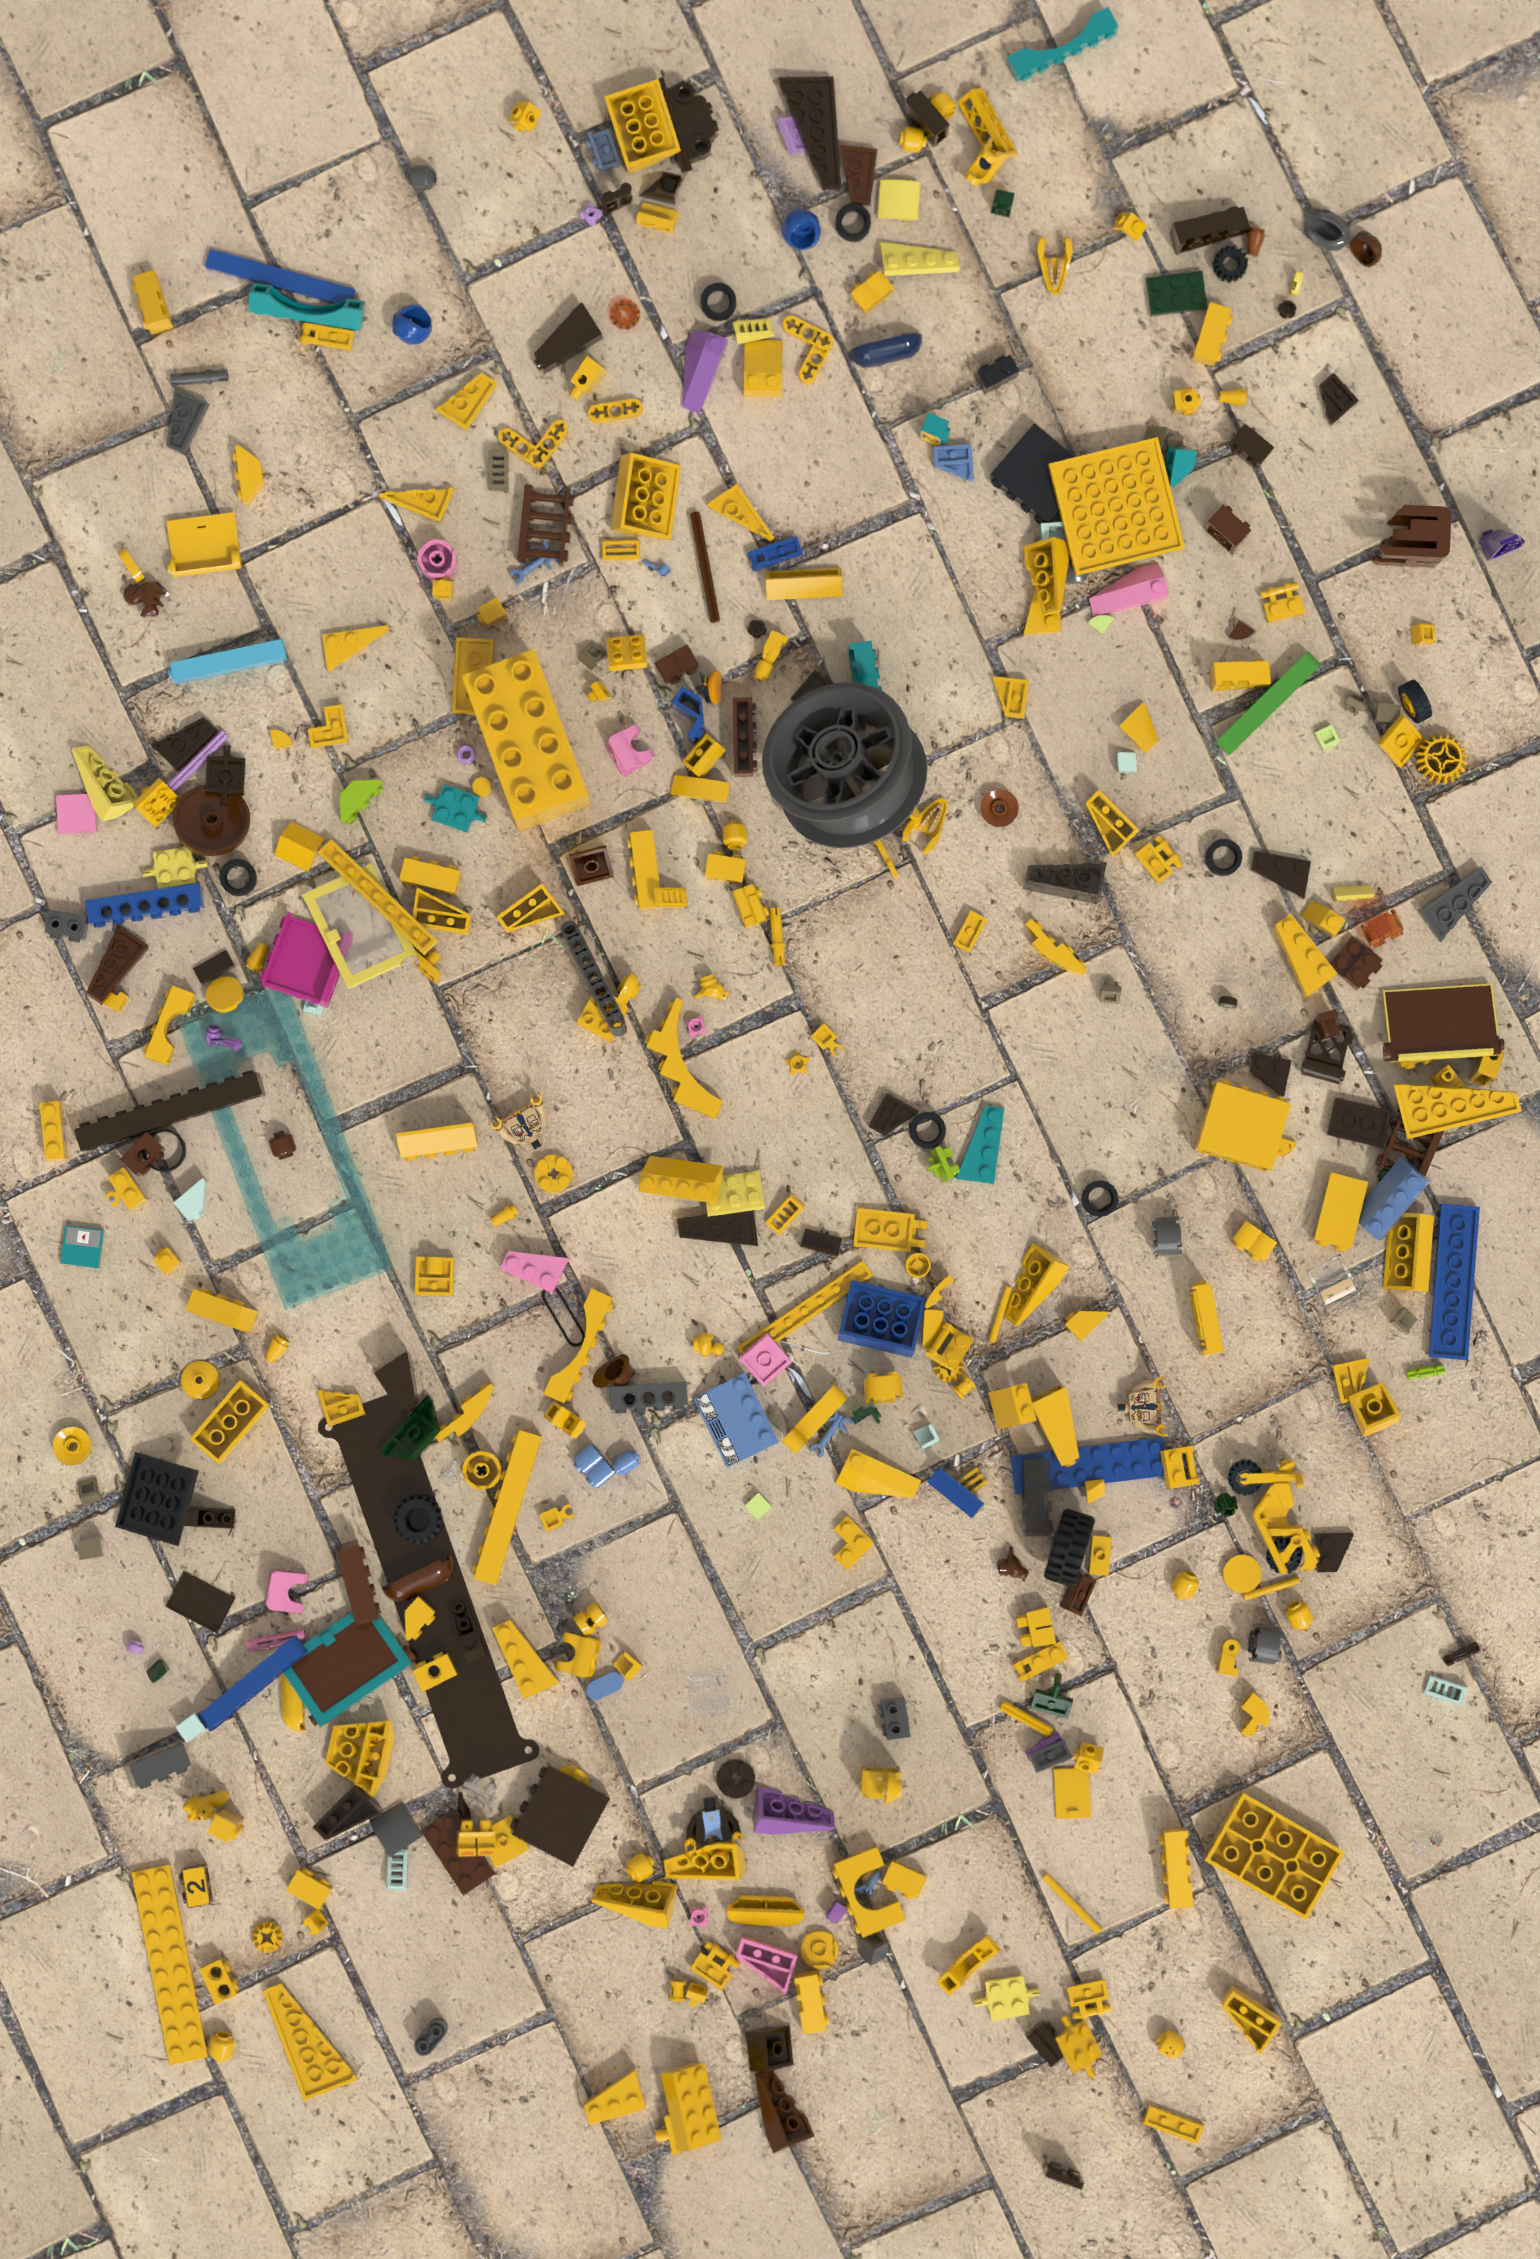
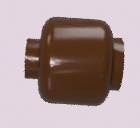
M284 1130L273 1133L274 1137L269 1140L272 1155L278 1157L279 1160L293 1156V1152L296 1151L293 1135L291 1133L285 1134Z

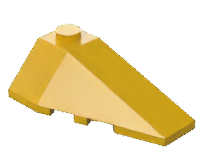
M852 1448L836 1481V1484L853 1492L914 1498L921 1483V1480Z

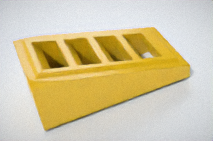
M685 888L653 889L656 907L670 909L687 907Z
M791 1193L765 1223L780 1235L806 1205ZM791 1201L792 1203H794L798 1207V1209L796 1210L788 1202ZM786 1207L793 1215L788 1214L783 1208ZM779 1212L788 1219L786 1222L778 1215ZM774 1218L783 1225L781 1228L772 1221Z

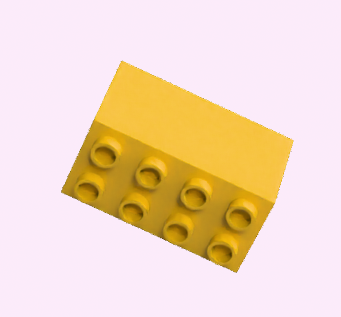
M535 649L461 675L519 831L521 832L591 806L588 792Z

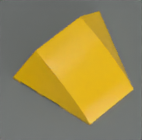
M392 1720L333 1726L325 1765L374 1797L385 1780L395 1740Z

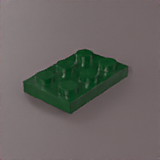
M1203 271L1146 278L1150 316L1207 310Z

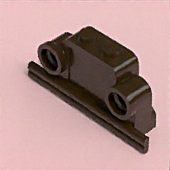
M664 77L659 78V83L681 149L680 152L674 155L678 167L683 174L693 170L691 163L709 157L711 143L715 141L716 131H719L716 119L712 120L711 113H713L711 103H707L702 95L694 96L695 91L692 84L680 82L676 86L667 89Z

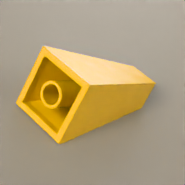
M1061 1384L1031 1400L1036 1419L1059 1464L1069 1467L1076 1463L1079 1454L1068 1390Z

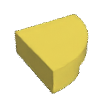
M1301 272L1294 274L1290 294L1293 296L1298 295L1303 276Z

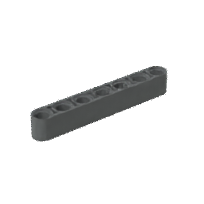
M574 921L564 922L561 926L564 941L611 1034L615 1037L623 1036L627 1031L624 1016L578 925ZM577 946H582V948L578 950L575 949ZM586 961L590 962L587 965H583V963ZM592 977H598L595 980H590ZM600 992H605L604 995L598 996ZM607 1008H613L611 1011H605ZM621 1023L620 1026L614 1027V1024Z

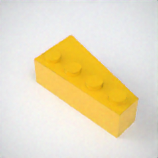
M1291 913L1273 926L1304 999L1338 974Z
M1185 1827L1162 1828L1161 1834H1158L1159 1846L1163 1845L1160 1861L1161 1865L1165 1867V1873H1162V1882L1167 1888V1892H1164V1902L1168 1904L1170 1909L1193 1907L1191 1879L1189 1880L1191 1865L1187 1859L1190 1850L1186 1838L1189 1836L1188 1830Z

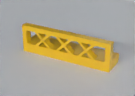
M983 88L972 89L957 101L982 148L986 144L984 140V132L986 131L994 139L991 149L997 148L1000 152L1008 151L1010 153L1008 158H1013L1018 154ZM969 98L973 103L972 110H969L964 103ZM976 115H979L982 119L981 127L975 123Z

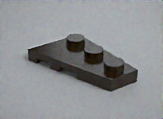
M202 717L183 727L182 730L174 734L171 733L166 738L150 745L179 771L219 731L205 717Z

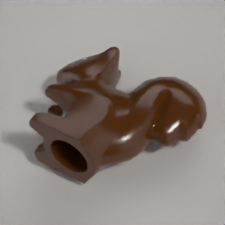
M155 580L144 582L140 586L136 583L130 584L123 592V597L129 605L134 606L142 601L146 604L140 614L141 617H155L159 615V609L156 606L164 607L160 598L163 595H170Z

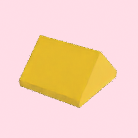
M291 821L281 834L274 855L309 872L326 838Z

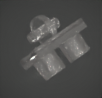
M472 1774L463 1783L460 1790L474 1796L473 1798L466 1795L464 1799L471 1803L469 1808L473 1809L474 1805L482 1808L484 1804L477 1799L492 1805L496 1798L494 1795L497 1786L487 1783L483 1791L477 1788L481 1779Z

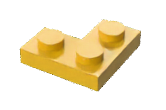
M343 704L324 707L327 726L308 729L311 749L349 743Z
M846 1516L834 1530L847 1543L834 1555V1558L848 1570L874 1542Z

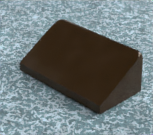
M225 950L194 967L193 970L200 983L204 985L236 966L228 951Z

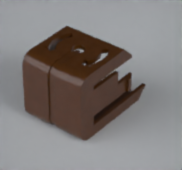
M1404 505L1386 525L1410 526V529H1393V539H1384V546H1376L1382 552L1380 556L1368 557L1375 565L1436 567L1450 552V510L1443 506Z

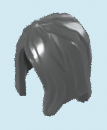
M1315 209L1309 213L1304 222V233L1312 243L1323 249L1338 251L1350 242L1351 232L1348 224L1332 211Z

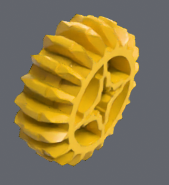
M1438 733L1436 738L1431 735L1429 737L1430 741L1425 739L1423 741L1424 745L1418 747L1422 751L1416 753V756L1421 758L1416 760V764H1422L1418 771L1424 769L1425 772L1422 776L1426 777L1429 775V782L1436 778L1435 784H1439L1441 779L1443 785L1447 784V778L1452 783L1454 782V777L1457 779L1461 777L1459 772H1465L1462 766H1466L1468 762L1462 759L1467 758L1468 754H1462L1466 747L1460 748L1459 745L1462 742L1459 740L1455 743V736H1452L1449 740L1448 733L1443 738L1441 733ZM1442 744L1438 753H1428L1432 746ZM1448 747L1454 751L1456 758L1448 753ZM1441 755H1443L1444 758H1446V760L1442 764L1440 760H1438V757ZM1427 759L1435 764V771L1430 767ZM1445 765H1456L1453 771L1442 773Z

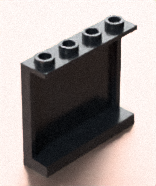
M1034 423L990 474V483L995 488L1004 490L1008 499L1017 501L1020 504L1019 507L1025 513L1030 512L1035 516L1034 520L1038 524L1050 523L1059 512L1048 464L1074 458L1075 456Z

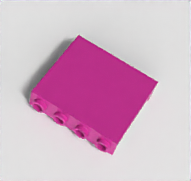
M287 912L286 917L281 919L280 933L274 937L273 945L275 947L273 952L269 951L266 959V962H268L267 968L262 969L260 975L262 986L328 1008L341 974L317 925L292 917L291 912ZM348 931L345 934L338 932L341 940L336 943L346 961L354 940L353 933Z

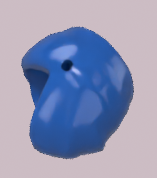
M797 208L792 210L784 220L781 233L785 242L790 247L801 251L810 249L818 243L821 236V226L818 217L814 213Z
M408 305L393 316L392 333L404 343L418 345L424 342L432 331V319L426 310L419 305Z

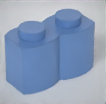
M593 1444L588 1445L573 1458L575 1461L573 1465L580 1473L582 1471L585 1472L588 1476L586 1480L592 1487L600 1488L616 1474L615 1470Z

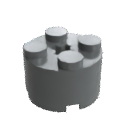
M1179 1216L1156 1218V1221H1152L1153 1233L1157 1234V1240H1154V1251L1159 1253V1256L1182 1254V1250H1178V1247H1182L1181 1227L1179 1223H1176V1221H1180Z
M1254 1623L1253 1627H1255V1630L1250 1631L1248 1639V1652H1251L1252 1656L1248 1657L1249 1661L1270 1665L1280 1662L1282 1657L1280 1643H1283L1284 1631H1280L1278 1626Z

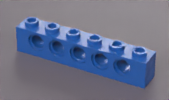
M199 883L85 900L88 923L94 925V928L106 926L105 923L113 922V925L123 924L124 920L132 919V922L142 921L143 917L151 916V919L162 918V914L170 913V916L181 915V911L187 910L189 913L200 912V908H205L202 886ZM184 895L187 896V903L180 905L178 902L179 898ZM167 898L169 900L168 906L161 908L160 901ZM148 901L150 903L149 909L142 911L141 904ZM129 904L131 906L130 912L123 914L122 907ZM111 907V915L104 917L103 910Z

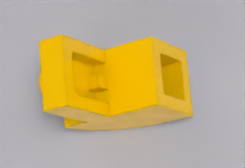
M556 1401L552 1402L543 1416L574 1439L583 1432L587 1424Z
M1250 1692L1239 1706L1251 1716L1239 1730L1245 1737L1253 1736L1259 1729L1257 1726L1259 1723L1266 1728L1270 1719V1712L1266 1703L1256 1694Z

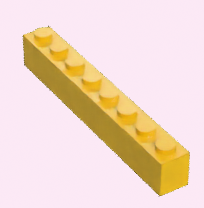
M523 1430L514 1433L512 1444H515L513 1452L509 1451L506 1462L509 1465L507 1470H503L500 1481H503L501 1489H497L495 1499L498 1500L496 1508H491L489 1518H492L490 1526L486 1525L483 1535L486 1537V1540L479 1547L478 1555L481 1557L479 1563L475 1562L472 1570L476 1580L493 1585L498 1584L542 1436Z

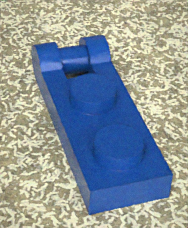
M797 536L747 553L748 559H751L752 562L751 568L753 572L803 555ZM763 555L765 561L759 562L758 556Z

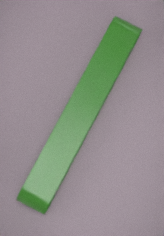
M1309 651L1306 652L1215 743L1228 756L1231 755L1322 664Z

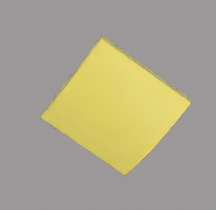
M880 180L878 218H898L900 221L918 220L921 183L908 180Z

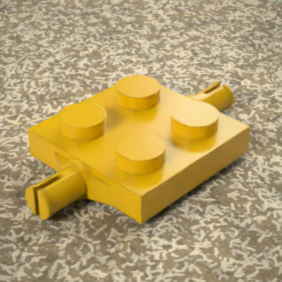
M1068 2015L1062 2016L1060 2019L1065 2029L1055 2039L1071 2072L1077 2073L1081 2069H1085L1089 2079L1096 2076L1092 2064L1094 2060L1102 2056L1098 2044L1086 2020H1081L1072 2025Z

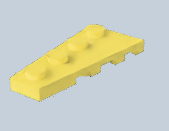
M880 242L879 245L884 276L959 272L960 269L957 252Z

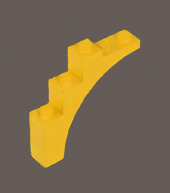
M676 997L675 1001L671 1000L667 1011L670 1013L667 1019L663 1018L659 1028L662 1031L653 1030V1033H648L645 1040L646 1048L667 1057L666 1060L662 1059L658 1070H661V1076L680 1084L679 1087L675 1086L672 1093L673 1101L716 1120L723 1101L708 1093L696 1082L689 1073L680 1053L677 1030L679 1015L684 1001Z

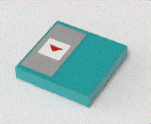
M65 1225L60 1263L100 1268L105 1230Z

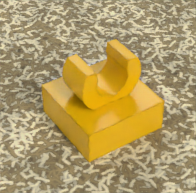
M596 681L590 685L593 692L587 695L591 702H595L598 699L600 701H607L612 697L602 681Z
M316 1909L303 1920L304 1923L302 1925L303 1927L307 1925L310 1928V1935H317L330 1923Z
M690 1981L686 1997L690 1998L689 2006L696 2008L698 2001L704 2003L709 1987Z

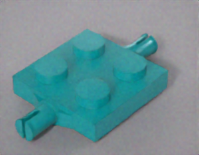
M443 784L441 793L437 798L428 794L425 796L432 799V801L424 799V802L434 805L432 821L467 833L475 819L486 823L488 815L477 812L480 796Z

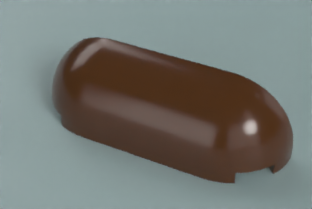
M450 1554L382 1587V1591L389 1599L395 1602H405L447 1582L451 1578L455 1566L453 1557Z

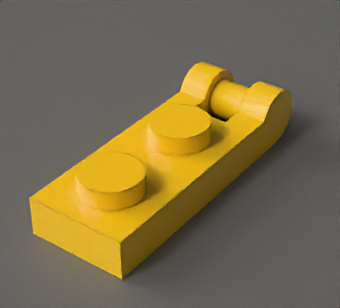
M311 323L302 324L303 334L300 336V343L352 351L354 331ZM312 331L315 332V337H310Z
M1058 1641L1056 1644H1052L1012 1664V1666L1019 1674V1681L1023 1682L1069 1658L1061 1641ZM1026 1664H1029L1031 1668L1028 1672L1023 1667Z

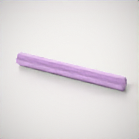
M220 730L166 785L175 792L207 760V756H211L229 736L223 730Z

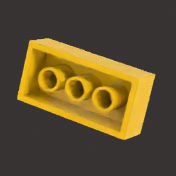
M240 1380L192 1435L190 1440L217 1464H222L272 1405L245 1381Z
M692 2062L660 2073L677 2151H692L721 2141V2133L705 2063Z

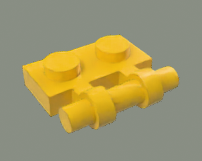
M1287 582L1283 583V586L1276 588L1272 586L1268 587L1267 590L1260 591L1261 598L1268 597L1270 601L1263 604L1268 623L1305 614L1301 595L1293 596L1292 591L1299 589L1297 582L1291 584ZM1285 593V599L1276 600L1275 595Z
M1159 835L1154 839L1158 844L1156 848L1151 843H1148L1135 854L1136 858L1157 884H1160L1173 873V870L1169 867L1171 864H1174L1177 869L1184 865L1179 859L1180 856L1177 853L1175 854L1168 846V841H1164ZM1162 850L1169 858L1166 862L1159 854Z
M708 1940L704 1947L710 1951L709 1954L705 1955L700 1952L690 1969L722 1991L733 1975L727 1968L731 1965L737 1969L740 1962L731 1953L728 1954L720 1949L721 1946L716 1943L714 1945ZM715 1955L724 1960L722 1966L712 1960Z
M1105 1979L1067 1987L1071 2007L1079 2006V2011L1072 2012L1074 2020L1080 2018L1085 2020L1089 2016L1105 2015L1104 2013L1112 2012L1110 2004H1102V2000L1109 1999ZM1096 2002V2007L1085 2009V2004Z

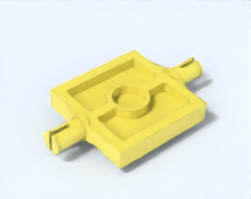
M186 847L153 852V869L142 870L143 878L155 876L158 889L197 883V869L208 867L207 859L195 861L192 851Z
M1023 1974L985 1981V1997L974 1999L975 2007L987 2005L991 2021L1029 2015V1998L1040 1996L1039 1988L1028 1990L1025 1986Z

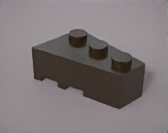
M354 1785L313 1828L327 1841L381 1814L383 1810L360 1787Z

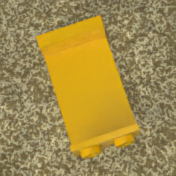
M1331 1172L1328 1173V1185L1316 1233L1312 1240L1316 1241V1245L1327 1247L1329 1244L1335 1246V1250L1346 1252V1249H1352L1368 1182Z

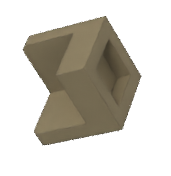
M1379 702L1374 724L1391 726L1400 716L1401 705Z
M1402 1307L1390 1323L1406 1335L1409 1334L1411 1327L1418 1319L1410 1314L1407 1308Z
M103 1537L78 1540L79 1560L103 1556L101 1546Z

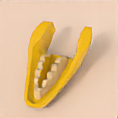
M1041 236L1038 243V256L1043 276L1049 292L1057 295L1062 290L1073 252L1072 242L1069 236H1065L1063 239L1065 254L1062 257L1050 258L1044 255L1047 240L1044 236Z
M943 798L935 800L919 813L915 820H911L905 827L902 841H908L910 839L909 835L912 834L913 830H920L930 837V842L927 843L926 847H923L922 854L926 855L936 846L941 834L947 812V801Z

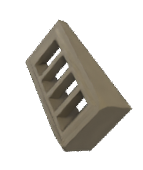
M489 450V491H508V450ZM504 457V460H493V458ZM493 465H504V468H493ZM493 473H504V476H493ZM493 481H504V484H493Z

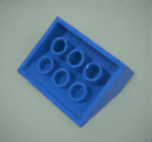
M851 1280L837 1340L912 1358L926 1297Z

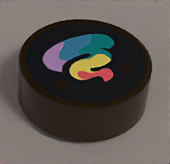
M1221 996L1218 999V1006L1237 1008L1238 1000L1234 997Z

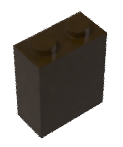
M921 90L910 94L906 98L904 114L916 128L923 130L924 136H927V141L934 148L948 136L950 124Z

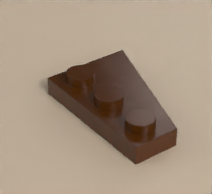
M840 144L851 203L871 206L878 149Z

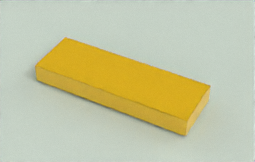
M1150 2104L1142 2121L1144 2125L1198 2144L1204 2128V2124Z

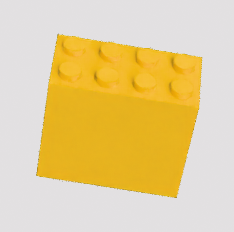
M1226 1080L1214 1083L1194 1151L1261 1171H1271L1291 1103H1288L1287 1099L1283 1097H1268L1269 1094L1263 1091L1251 1092L1250 1088L1246 1086H1231L1232 1083Z

